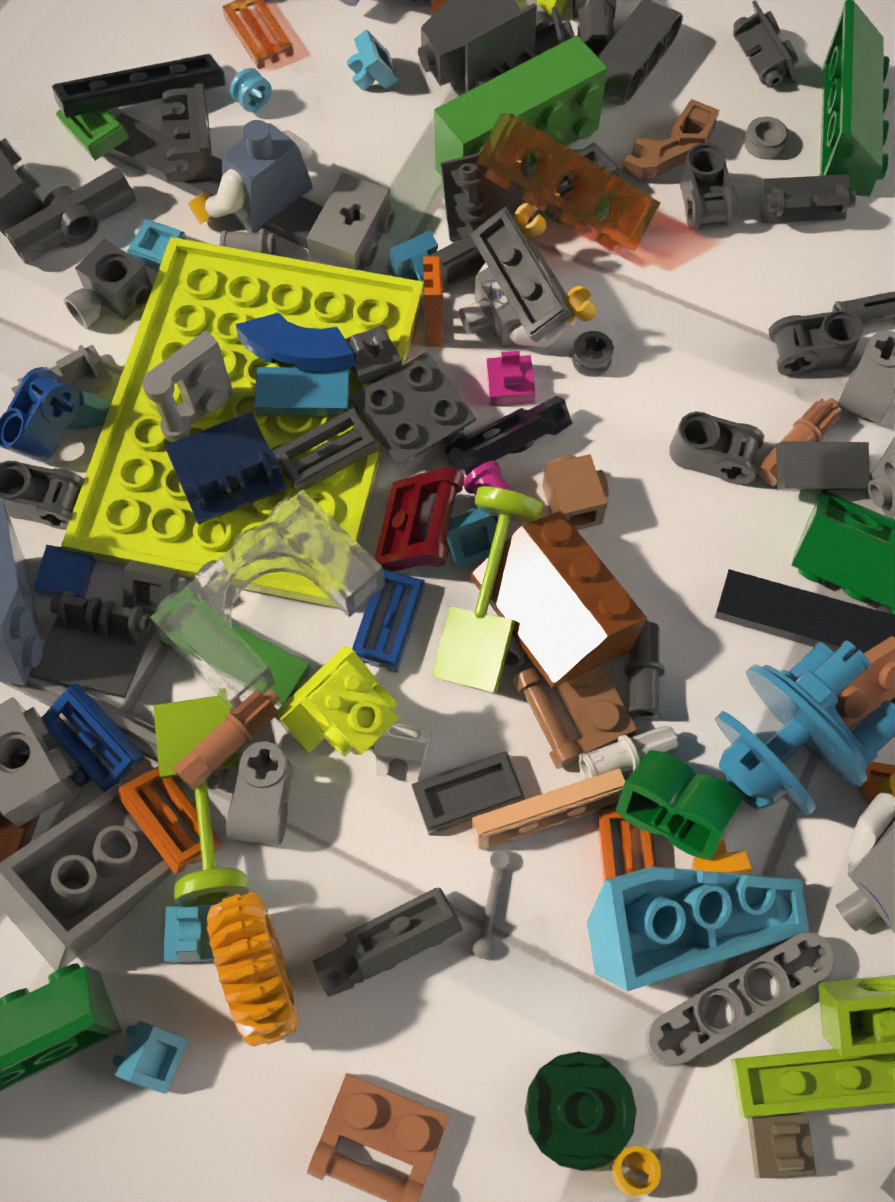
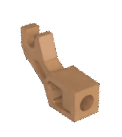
M691 99L673 125L670 138L663 141L643 138L636 139L632 154L641 158L627 154L624 159L622 172L639 179L656 178V175L684 163L689 150L694 145L709 143L714 133L720 110Z

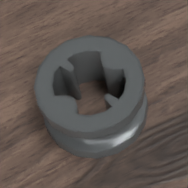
M588 331L578 336L574 343L572 356L574 368L579 373L589 377L600 376L607 372L611 366L614 351L612 340L600 331ZM594 349L593 353H596L597 350L600 351V358L592 359V354L586 357L585 350Z

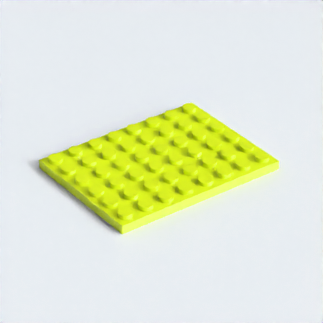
M170 237L88 467L84 484L81 487L72 512L71 521H69L61 543L62 549L92 555L93 559L126 566L133 560L178 570V576L341 608L383 451V445L354 406L350 396L375 381L360 386L352 367L349 368V410L355 408L378 442V451L299 494L294 490L290 479H287L280 465L278 469L287 486L286 490L198 525L165 449V445L172 442L166 440L161 431V416L155 402L147 397L142 381L149 371L207 330L219 343L233 394L228 397L227 401L219 409L209 411L190 426L189 436L252 411L269 450L273 451L337 416L256 415L254 400L257 367H297V365L286 364L279 360L272 364L254 355L239 340L236 324L279 312L288 322L300 327L314 329L338 327L345 339L371 330L379 325H385L402 360V365L406 364L424 295V282ZM176 383L174 384L175 391L173 397L178 406L183 402V398ZM352 426L290 460L291 463L316 451L318 446L330 440L335 441L355 430V427Z

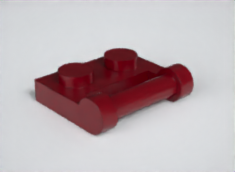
M444 467L392 483L373 562L374 567L396 572L422 565L442 567L446 564L449 549L445 546L451 515L456 494L462 491L465 478L461 471ZM436 494V499L433 507L434 495ZM431 512H432L431 521H430V525H429V530H428V534H427V539H426V541H424L425 535H426L427 526H428L429 517H430V514H431Z

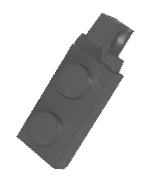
M436 887L345 933L347 941L312 962L327 996L330 997L352 989L355 984L362 983L364 980L381 972L388 971L398 963L430 947L441 944L447 938L463 931V928L442 889Z

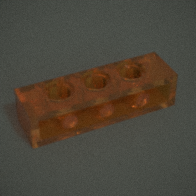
M512 113L499 115L475 163L487 170L484 178L505 190L512 184L525 192L521 198L523 201L544 212L547 206L552 207L562 213L558 221L580 233L584 227L598 234L595 239L596 243L615 253H618L620 247L632 251L636 250L661 204L658 200ZM531 152L536 157L537 169L533 176L526 178L521 172V161L526 154ZM569 175L574 182V189L572 194L563 200L559 194V183L563 177ZM606 197L610 204V210L604 219L599 220L596 216V205L601 198Z

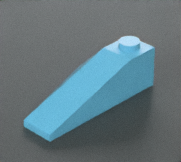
M657 866L605 880L587 920L595 974L627 992L792 938L804 932H810L803 884L800 879Z

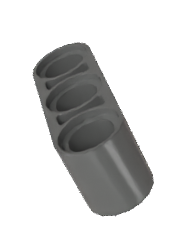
M642 0L598 57L607 67L604 92L625 102H628L634 96L674 42L683 21V14L655 0Z

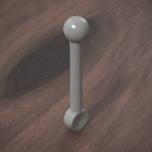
M503 849L495 850L490 856V865L493 868L480 938L473 944V953L480 959H486L493 953V944L490 941L495 911L503 871L509 867L511 862L509 853Z

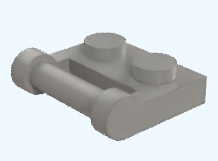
M207 330L149 371L142 381L147 397L154 401L162 419L160 428L165 439L169 442H175L188 437L190 426L209 411L219 409L224 405L228 397L233 394L219 343ZM176 383L183 398V402L178 406L173 397L175 391L174 384Z

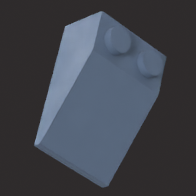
M0 500V682L25 686L32 667H37L41 661L43 641L39 636L26 560L4 500Z

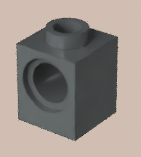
M105 238L75 267L83 288L91 289L98 293L102 300V305L124 320L135 309L142 307L150 296L152 284L145 265Z

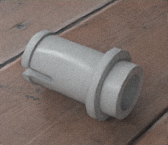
M261 228L259 233L222 230L220 235V246L276 255L277 252L276 236L274 233H268L265 228Z

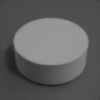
M773 117L756 118L748 125L744 146L754 157L773 159L779 156L785 148L788 139L787 127L783 122Z

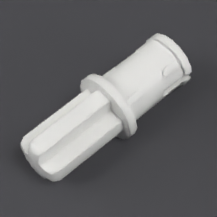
M662 726L631 738L627 735H621L616 743L588 753L579 754V768L584 780L620 768L622 773L628 771L632 774L649 750L661 751L670 755L676 754L680 745L679 739L671 726Z

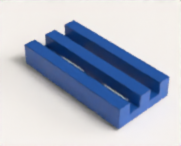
M379 568L352 647L361 660L369 662L370 666L379 668L381 665L388 667V671L398 673L425 589V580ZM387 582L395 584L374 649H366ZM405 587L411 588L412 590L391 654H384Z
M79 684L68 686L41 717L49 733L103 792L118 784L122 778L127 777L133 770L132 767L140 763L145 757ZM61 713L79 732L78 736L59 716ZM94 748L113 771L110 772L90 749Z

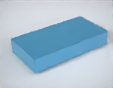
M257 367L254 400L256 415L339 416L349 410V368L312 372L300 371L298 367Z

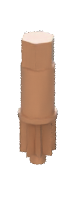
M823 398L819 402L816 401L793 424V428L780 442H821L824 435L840 419L836 414L840 407L838 401L833 398H829L826 402ZM776 447L758 466L756 474L765 484L774 487L777 485Z
M256 689L231 713H228L225 716L226 719L173 767V770L194 791L243 744L251 742L253 737L279 714L274 706L280 701V698L271 689L264 695Z

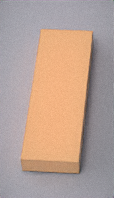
M620 768L472 817L473 835L478 849L485 850L597 812L598 809H606L618 805L625 784Z

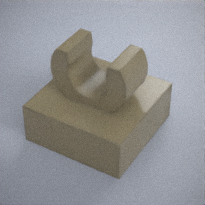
M808 1114L747 1117L755 1178L816 1175Z

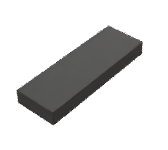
M506 207L469 234L525 331L533 341H539L573 316L513 214Z

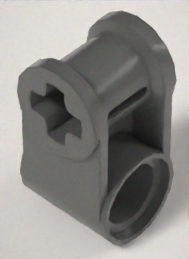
M711 143L694 145L687 154L680 179V189L685 204L688 227L690 230L699 229L701 224L724 222L725 225L735 224L738 214L737 196L731 184L724 153L719 147Z
M836 310L805 316L791 315L777 320L770 326L768 333L770 340L775 342L779 354V359L777 360L778 372L782 375L790 376L808 371L844 367L850 362L863 333V324L860 318L850 311Z
M695 411L688 413L681 419L669 446V454L672 461L683 469L718 477L728 483L747 484L755 480L757 469L753 464L757 450L763 446L765 435L759 428L753 425L736 423L711 416L705 412ZM687 438H694L701 443V445L694 444L690 442Z
M8 460L0 463V500H4L10 517L39 522L50 527L66 530L69 521H71L72 512L85 479L76 473L64 469H49ZM23 486L18 492L8 494L14 487Z

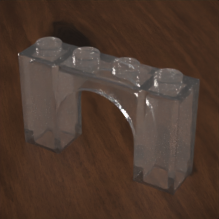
M303 490L291 499L286 498L280 501L270 512L269 518L257 528L248 529L243 532L233 543L232 549L219 560H212L202 566L197 572L194 581L182 591L171 593L165 597L158 605L156 612L150 617L160 635L232 711L256 689L260 693H265L276 683L269 666L231 626V614L236 598L250 582L258 577L274 572L299 574L316 584L348 617H351L385 586L383 567Z

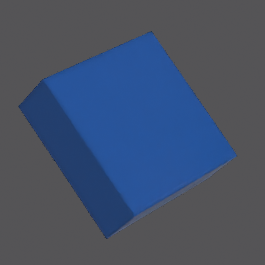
M46 545L33 588L40 595H62L64 591H70L76 597L85 598L96 559H93L92 555L63 550L59 546Z

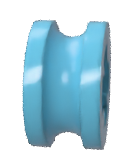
M246 68L239 72L233 79L230 87L231 97L240 103L241 107L247 112H255L261 109L268 102L272 91L271 84L254 68Z

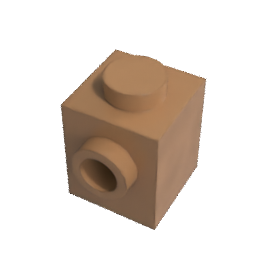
M591 454L580 457L565 455L555 459L550 464H546L542 487L551 514L561 510L576 530L603 524L607 507L606 497L609 494L608 483L602 469L596 470Z

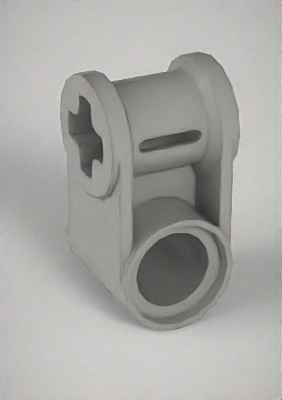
M889 330L879 331L871 337L838 401L839 408L880 424L895 395V332Z
M268 741L256 742L243 752L240 759L235 792L227 816L226 836L228 840L281 846L287 825L288 799L293 769L283 751L276 744ZM268 760H272L277 770L268 771L266 778L262 779L257 772V768H266Z

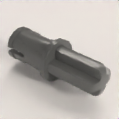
M648 620L645 621L630 651V663L625 666V674L630 677V707L628 708V713L630 717L641 720L660 717L659 677L664 675L665 672L664 666L660 664V628L657 623L649 622Z

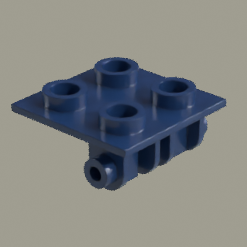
M252 411L165 445V449L198 525L287 489L278 469L277 459L273 451L269 450Z

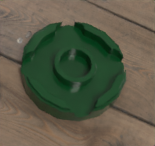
M580 1051L558 1055L541 1067L528 1086L524 1107L528 1133L540 1152L559 1166L580 1171L604 1167L623 1151L634 1133L637 1112L632 1088L619 1070L599 1055Z

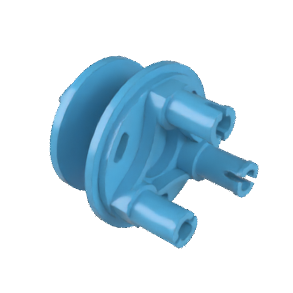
M849 641L842 643L835 653L824 643L818 642L789 671L782 670L780 672L769 665L761 667L756 664L747 669L746 675L750 684L765 705L784 725L766 744L727 712L721 711L715 717V722L731 743L723 751L719 767L726 774L727 782L742 794L743 800L757 810L775 804L783 797L805 815H810L816 809V805L809 793L784 765L803 745L839 777L854 786L860 787L867 781V774L865 772L867 766L878 756L877 752L895 737V704L890 701H884L854 730L846 726L836 710L835 705L838 703L836 696L864 670H868L871 667V663L864 653L860 650L856 653L853 652L855 646Z

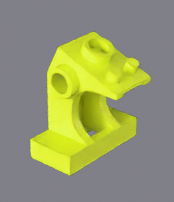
M344 645L277 710L279 714L275 718L296 743L309 754L326 738L341 755L346 757L350 752L355 755H363L400 717L393 710L397 706L395 699L380 685L357 653Z

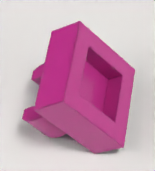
M520 351L501 352V357L486 358L490 406L535 403L536 392L531 355L520 356Z

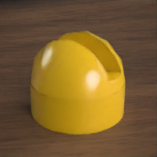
M630 1146L616 1157L612 1168L613 1179L617 1188L625 1195L634 1198L644 1197L651 1193L660 1182V1163L649 1149L643 1146ZM622 1166L642 1177L648 1178L646 1184L644 1185L623 1174Z

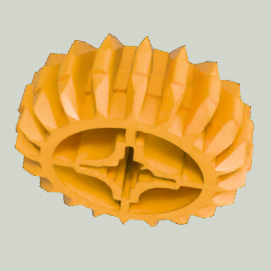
M254 892L241 896L236 894L224 898L221 903L213 905L209 909L207 930L210 936L209 944L213 952L214 963L225 995V1001L228 1003L238 1032L247 1044L255 1047L264 1043L269 1045L283 1040L284 1036L297 1031L299 1014L289 972L273 922H271L264 901Z

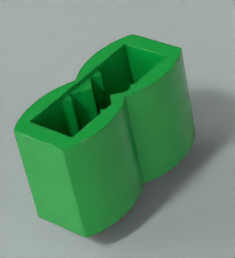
M649 750L625 782L616 811L635 827L649 833L664 835L671 844L681 851L700 859L712 860L734 824L744 797L734 787L721 779L706 774H696L691 767L675 756L661 751Z

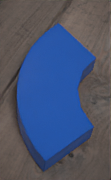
M279 312L236 324L237 336L241 343L254 355L272 364L279 360L286 364L297 365L300 371L312 372L335 371L355 366L354 352L338 327L324 329L300 327L288 322Z

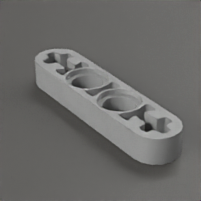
M804 932L788 939L657 1017L649 1024L645 1033V1044L648 1053L655 1061L666 1066H676L688 1062L826 978L834 966V952L831 945L824 937L811 932ZM799 944L805 951L813 948L817 952L819 957L813 962L816 972H813L807 966L787 976L786 971L781 967L800 956V949L797 946ZM775 956H779L781 966L774 961ZM754 970H765L774 977L776 993L771 1000L761 1001L750 992L748 979ZM788 977L796 983L793 988L790 986ZM709 997H721L729 1004L732 1018L725 1028H714L704 1019L703 1005ZM689 1009L694 1026L706 1037V1040L699 1043L697 1032L679 1042L682 1052L678 1056L672 1049L662 1051L658 1045V1041L664 1037L661 1027L666 1024L673 1031L688 1024L690 1021L682 1012Z

